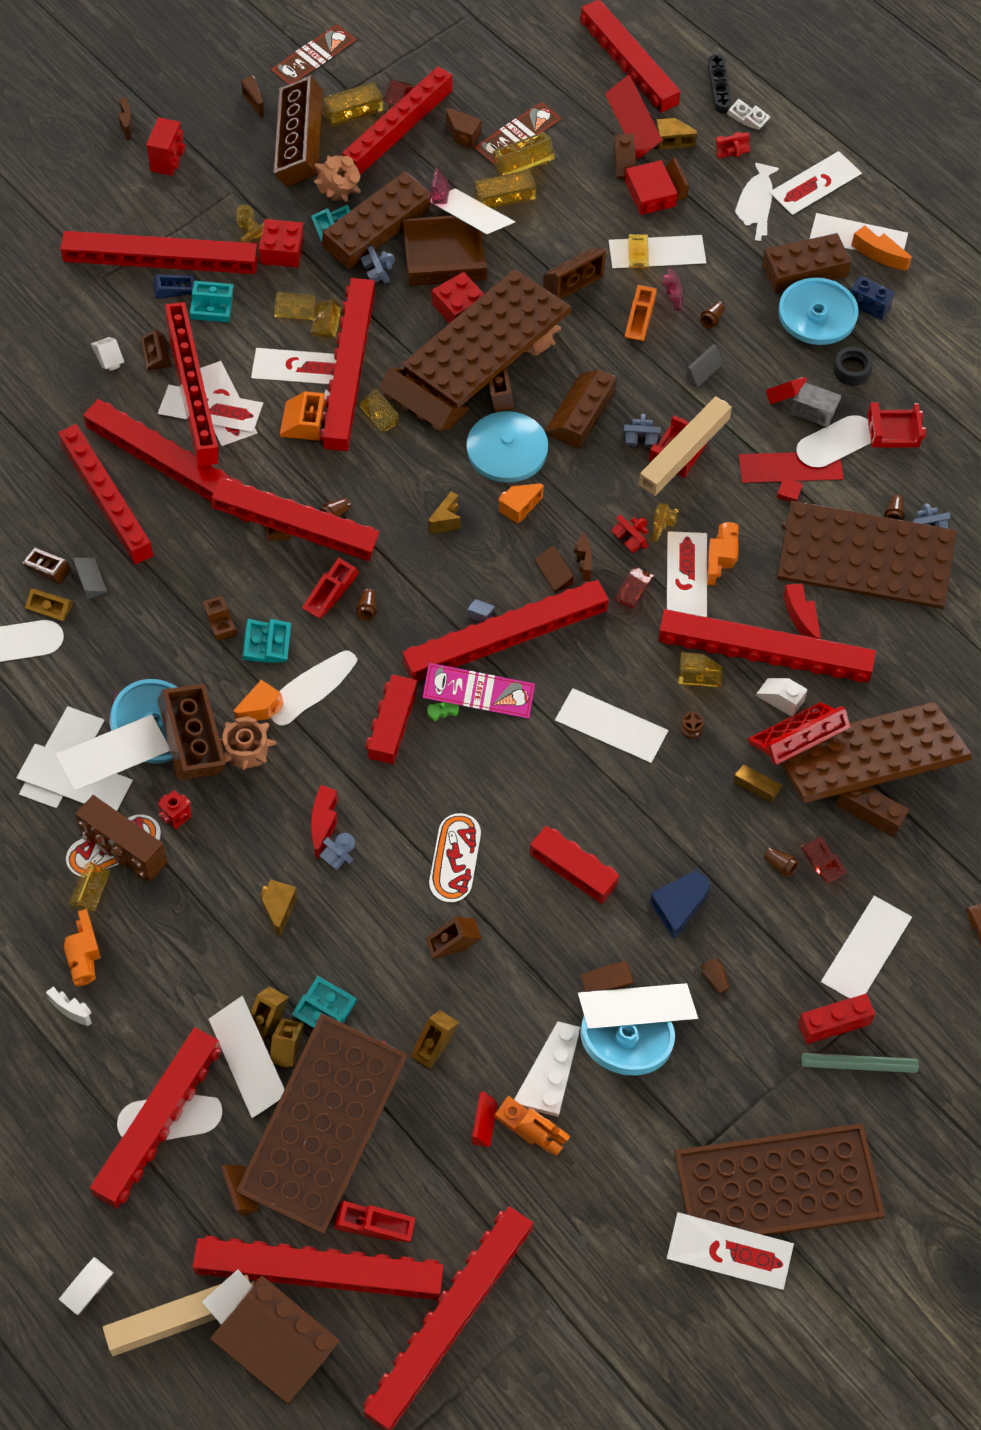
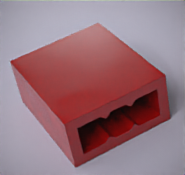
M662 160L626 169L625 183L640 215L676 206L677 191Z

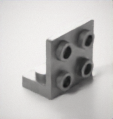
M805 383L799 394L793 398L790 414L828 427L841 400V395Z

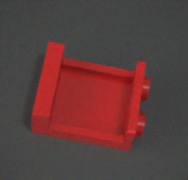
M870 403L867 420L871 448L920 447L922 439H925L926 429L922 427L923 411H920L919 403H914L912 410H880L879 403Z
M673 416L670 427L658 445L654 444L650 449L649 462H652L689 422L683 418ZM708 442L677 475L683 478L687 476Z

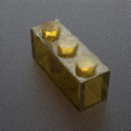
M375 82L323 98V111L331 126L383 110V96Z
M545 132L492 151L496 171L504 179L511 178L523 171H529L538 165L547 164L555 159L552 140Z
M530 169L475 181V197L477 201L493 209L536 199V184Z

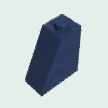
M698 869L651 893L650 904L673 939L680 934L708 897L710 882L705 875H701Z

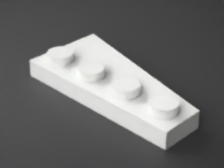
M562 1022L556 1023L516 1095L515 1101L526 1109L532 1108L536 1112L559 1117L580 1032L579 1026Z

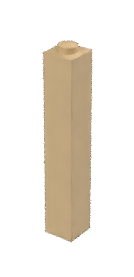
M715 396L640 473L639 486L656 496L730 419L732 406Z
M220 1285L103 1326L112 1356H116L215 1320L216 1318L202 1301Z

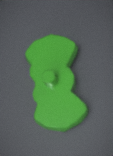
M447 702L436 703L435 705L430 704L427 708V716L432 721H437L439 717L445 718L448 715L457 716L459 713L458 704Z

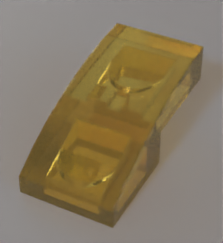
M628 235L629 268L649 267L648 235Z

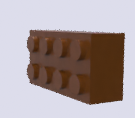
M838 233L766 248L762 261V266L774 293L783 292L795 282L807 278H825L832 281L848 277L851 260Z
M205 684L163 689L157 702L177 780L220 774L226 766Z
M92 795L75 813L82 838L89 843L93 841L104 854L108 855L110 853L115 857L118 864L131 868L138 878H145L151 882L168 863L161 841L95 795Z

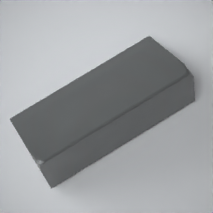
M716 345L708 348L688 367L687 380L694 386L699 387L722 366V360Z
M73 558L86 598L89 599L107 593L95 558Z

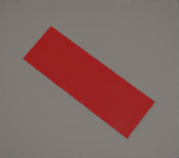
M627 75L605 93L624 134H633L637 160L663 141L630 75Z
M797 452L739 454L742 483L782 482L783 478L792 481L844 479L841 458L824 467H812L803 463L799 459Z

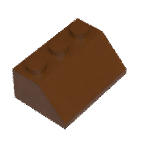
M604 248L590 249L569 261L563 262L560 266L548 270L543 276L544 289L559 299H563L604 277L606 250Z

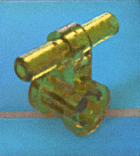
M241 205L236 211L237 225L244 229L248 228L250 231L240 238L241 243H247L253 238L260 237L263 231L264 222L260 225L256 223L253 219L254 211L249 205Z
M660 502L653 517L654 530L651 537L652 541H659L662 529H665L667 525L671 527L675 525L679 516V509L675 508L673 510L669 508L667 503Z

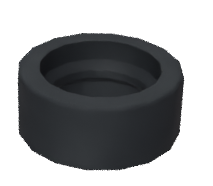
M844 348L838 352L835 358L834 375L841 383L846 385H861L871 375L873 360L870 354L861 348ZM854 360L861 363L865 369L857 373L850 372L843 368L841 364L844 361Z

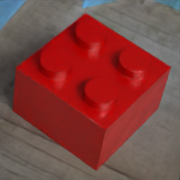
M158 117L146 144L151 172L172 176L175 169H178L180 157L184 155L186 148L183 143L184 132L181 130L179 121Z
M265 219L259 245L260 264L299 268L305 238L303 223Z
M463 272L432 289V305L450 324L482 297L484 293Z

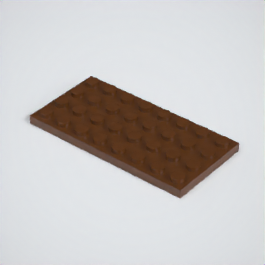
M514 269L404 361L402 367L420 382L459 408L572 312L571 306Z
M791 500L777 579L944 609L957 530Z
M936 702L852 722L850 723L851 728L780 764L802 801L806 803L970 761L972 753Z
M321 1013L236 1192L325 1234L408 1054Z
M863 1123L674 1151L686 1215L764 1236L884 1219L885 1217Z

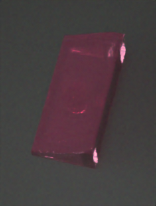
M436 168L432 182V203L447 204L450 183L441 170Z

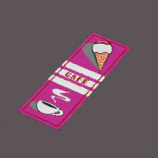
M429 663L423 698L529 718L535 684Z

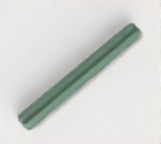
M803 1053L801 1056L803 1067L916 1073L919 1069L918 1060L910 1058Z

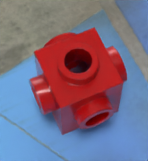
M173 790L170 794H165L158 803L160 813L158 815L165 824L168 823L176 830L192 816L190 810L191 803L184 794L179 795Z

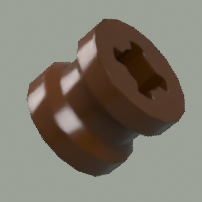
M688 712L683 716L681 733L686 738L695 739L701 735L704 724L701 714Z

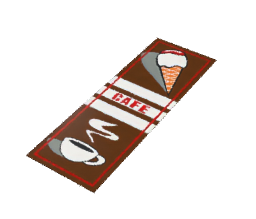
M335 24L269 70L289 85L302 79L358 39L339 24Z
M541 101L473 148L493 165H496L563 118Z

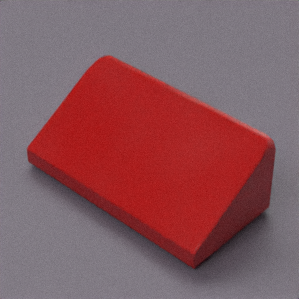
M801 377L767 389L766 393L769 403L773 404L796 396L807 381V378Z
M482 1091L479 1094L472 1143L473 1145L490 1147L495 1123L494 1114L497 1111L498 1104L495 1099Z

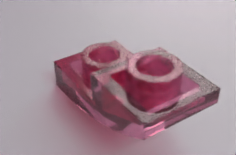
M668 267V274H664L663 286H667L666 294L671 295L670 302H674V310L682 311L683 289L681 281L674 268Z

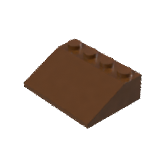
M263 1276L254 1282L210 1338L211 1341L287 1404L305 1385L340 1341Z

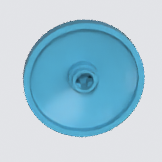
M807 278L795 282L784 291L780 299L778 312L783 327L793 337L810 344L826 345L836 343L846 338L852 332L858 318V305L852 293L843 285L825 278Z
M504 411L485 416L472 427L467 438V456L471 465L484 477L497 482H518L533 476L542 468L548 454V440L543 428L534 419L517 412Z
M145 679L125 687L118 694L111 708V731L153 715L167 741L157 699L163 689L177 688V686L163 680ZM168 751L144 762L165 763L172 761L171 752Z
M584 1016L581 1024V1040L590 1057L602 1067L623 1075H643L657 1070L669 1059L675 1042V1032L671 1021L588 1029Z

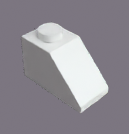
M107 337L91 343L102 368H108L109 371L120 368V364L124 363L116 339Z
M768 678L756 696L789 716H793L804 703L807 689L789 678Z

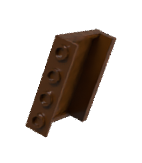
M452 215L403 219L409 286L443 284L463 272L472 281L487 280V265L484 258L482 235L479 229Z

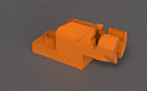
M726 522L720 524L716 539L710 538L707 585L715 586L717 577H721V568H733L738 559L739 526L736 523Z
M87 909L78 911L80 920H77L76 924L79 933L66 937L64 943V951L75 986H84L96 979L94 960L101 958Z
M510 1096L506 1097L494 1114L497 1120L529 1144L536 1143L545 1151L555 1156L562 1150L563 1147L561 1145L570 1138V1135L557 1128L550 1120L544 1118L532 1108L527 1110Z

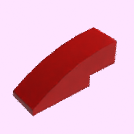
M338 557L328 574H323L302 606V609L321 619L346 592L359 571L356 567Z
M803 584L786 585L783 597L795 627L802 636L821 639L815 602L805 600Z
M323 785L320 786L315 798L311 822L315 858L319 860L321 853L326 847V844L323 842L327 837L330 839L337 824V812L334 811L338 802L337 790Z
M343 1201L338 1205L333 1229L372 1238L411 1242L415 1218L372 1205L364 1207Z

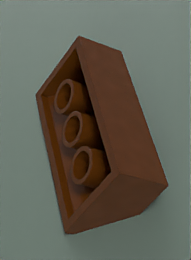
M403 367L388 368L379 387V390L384 392L385 397L398 401L402 408L412 410L416 413L415 416L417 418L432 423L431 426L439 431L451 429L470 408L465 404L459 408L455 407L405 371Z
M599 369L580 374L546 427V435L581 449L614 395L617 377Z

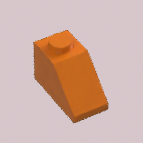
M540 483L511 486L498 499L499 512L519 524L543 498L544 485Z
M260 680L233 710L235 719L246 717L247 715L257 721L270 719L274 714L279 713L283 707L282 694L263 680Z

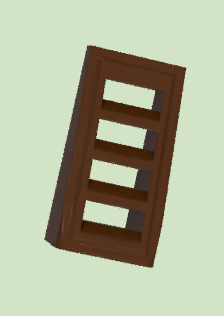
M250 76L241 80L242 94L257 114L263 117V100L255 77Z
M34 548L23 562L24 566L58 584H61L71 571V567L65 559Z

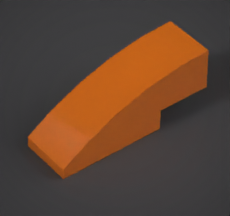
M863 226L854 233L851 246L863 255L895 269L906 271L909 268L912 256L885 233L878 237L867 226Z
M637 285L626 328V339L644 342L656 300V288Z

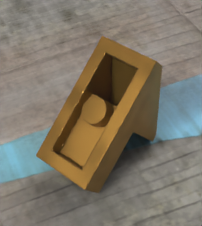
M450 492L429 518V533L433 534L460 529V517L455 515L459 509L457 494Z

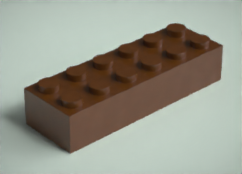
M311 75L279 88L274 174L286 187L318 175L314 165L315 163L319 164L323 89Z
M404 171L324 230L321 246L349 270L359 263L362 257L369 254L368 247L373 246L376 250L403 229V219L418 218L429 210L432 194Z

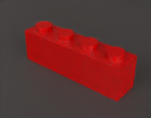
M392 675L390 682L385 683L383 691L385 697L384 700L379 701L377 709L379 716L378 719L374 718L371 727L373 734L372 737L367 738L365 750H368L369 759L393 765L417 694V680Z
M545 826L530 844L529 854L601 904L618 885L619 875L614 868L605 866L599 862L595 855L587 854L576 842L568 841L554 828L551 829Z

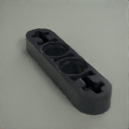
M713 54L708 60L714 109L718 113L724 114L731 108L732 102L726 63L722 55ZM721 75L723 78L717 79L714 76ZM722 88L725 92H718L716 89Z

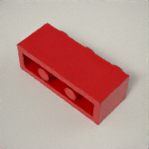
M867 993L801 1013L798 1026L807 1045L871 1025L875 1012Z

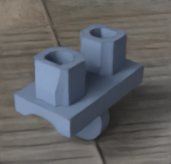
M373 246L368 247L369 254L362 257L361 261L366 270L375 266L374 269L367 272L369 279L374 280V282L383 280L385 284L390 282L385 268L388 270L392 269V265L395 262L394 255L383 251L381 256H379Z
M641 414V420L633 419L632 425H624L623 436H625L626 446H637L638 437L646 438L645 447L652 448L660 439L661 427H652L653 420H645V414Z
M927 503L922 505L921 511L916 512L917 517L922 518L913 519V522L948 528L947 521L951 517L949 512L938 514V509H931Z
M342 833L337 836L335 843L328 837L324 840L323 843L327 847L320 857L336 870L339 869L344 861L350 864L354 860L347 854L355 846V840L352 835Z

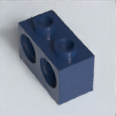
M859 276L850 289L857 302L858 309L880 320L884 318L891 308L895 292Z

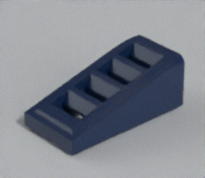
M155 274L153 280L155 298L189 295L193 291L194 276Z

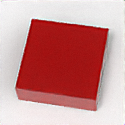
M783 478L777 498L789 502L791 500L797 501L803 484Z

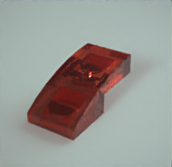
M634 567L614 600L633 609L641 600L643 592L652 582L654 575Z
M822 836L801 848L814 869L827 884L847 874L837 854H832Z

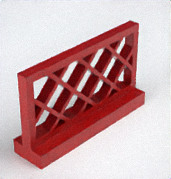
M819 702L747 739L750 745L770 755L772 763L777 765L851 727L844 707L840 706L834 709Z

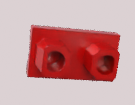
M738 132L728 137H716L717 158L733 155L737 158L742 153L750 152V134L748 132Z
M621 514L616 518L618 523L611 531L619 540L626 534L631 536L624 543L631 553L636 552L641 547L645 550L649 546L645 542L646 539L640 534L642 532L646 535L649 531L646 528L648 521L645 518L638 520L636 517H633L630 520L634 524L633 526Z

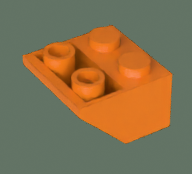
M304 391L286 401L280 437L320 441L323 414L326 410L325 393Z

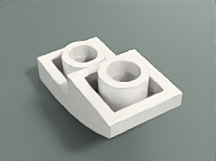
M740 99L727 112V115L736 121L758 130L770 118L759 107L755 106L752 109Z
M54 987L46 992L49 1001L62 1014L86 1026L92 1024L89 1017L91 1011L84 1002L80 1004L76 998L69 1001L63 991L58 993Z
M94 1257L59 1300L75 1314H81L95 1294L99 1293L109 1280L113 1272Z

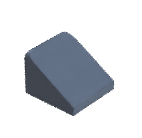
M475 599L467 610V617L482 623L491 617L495 606Z

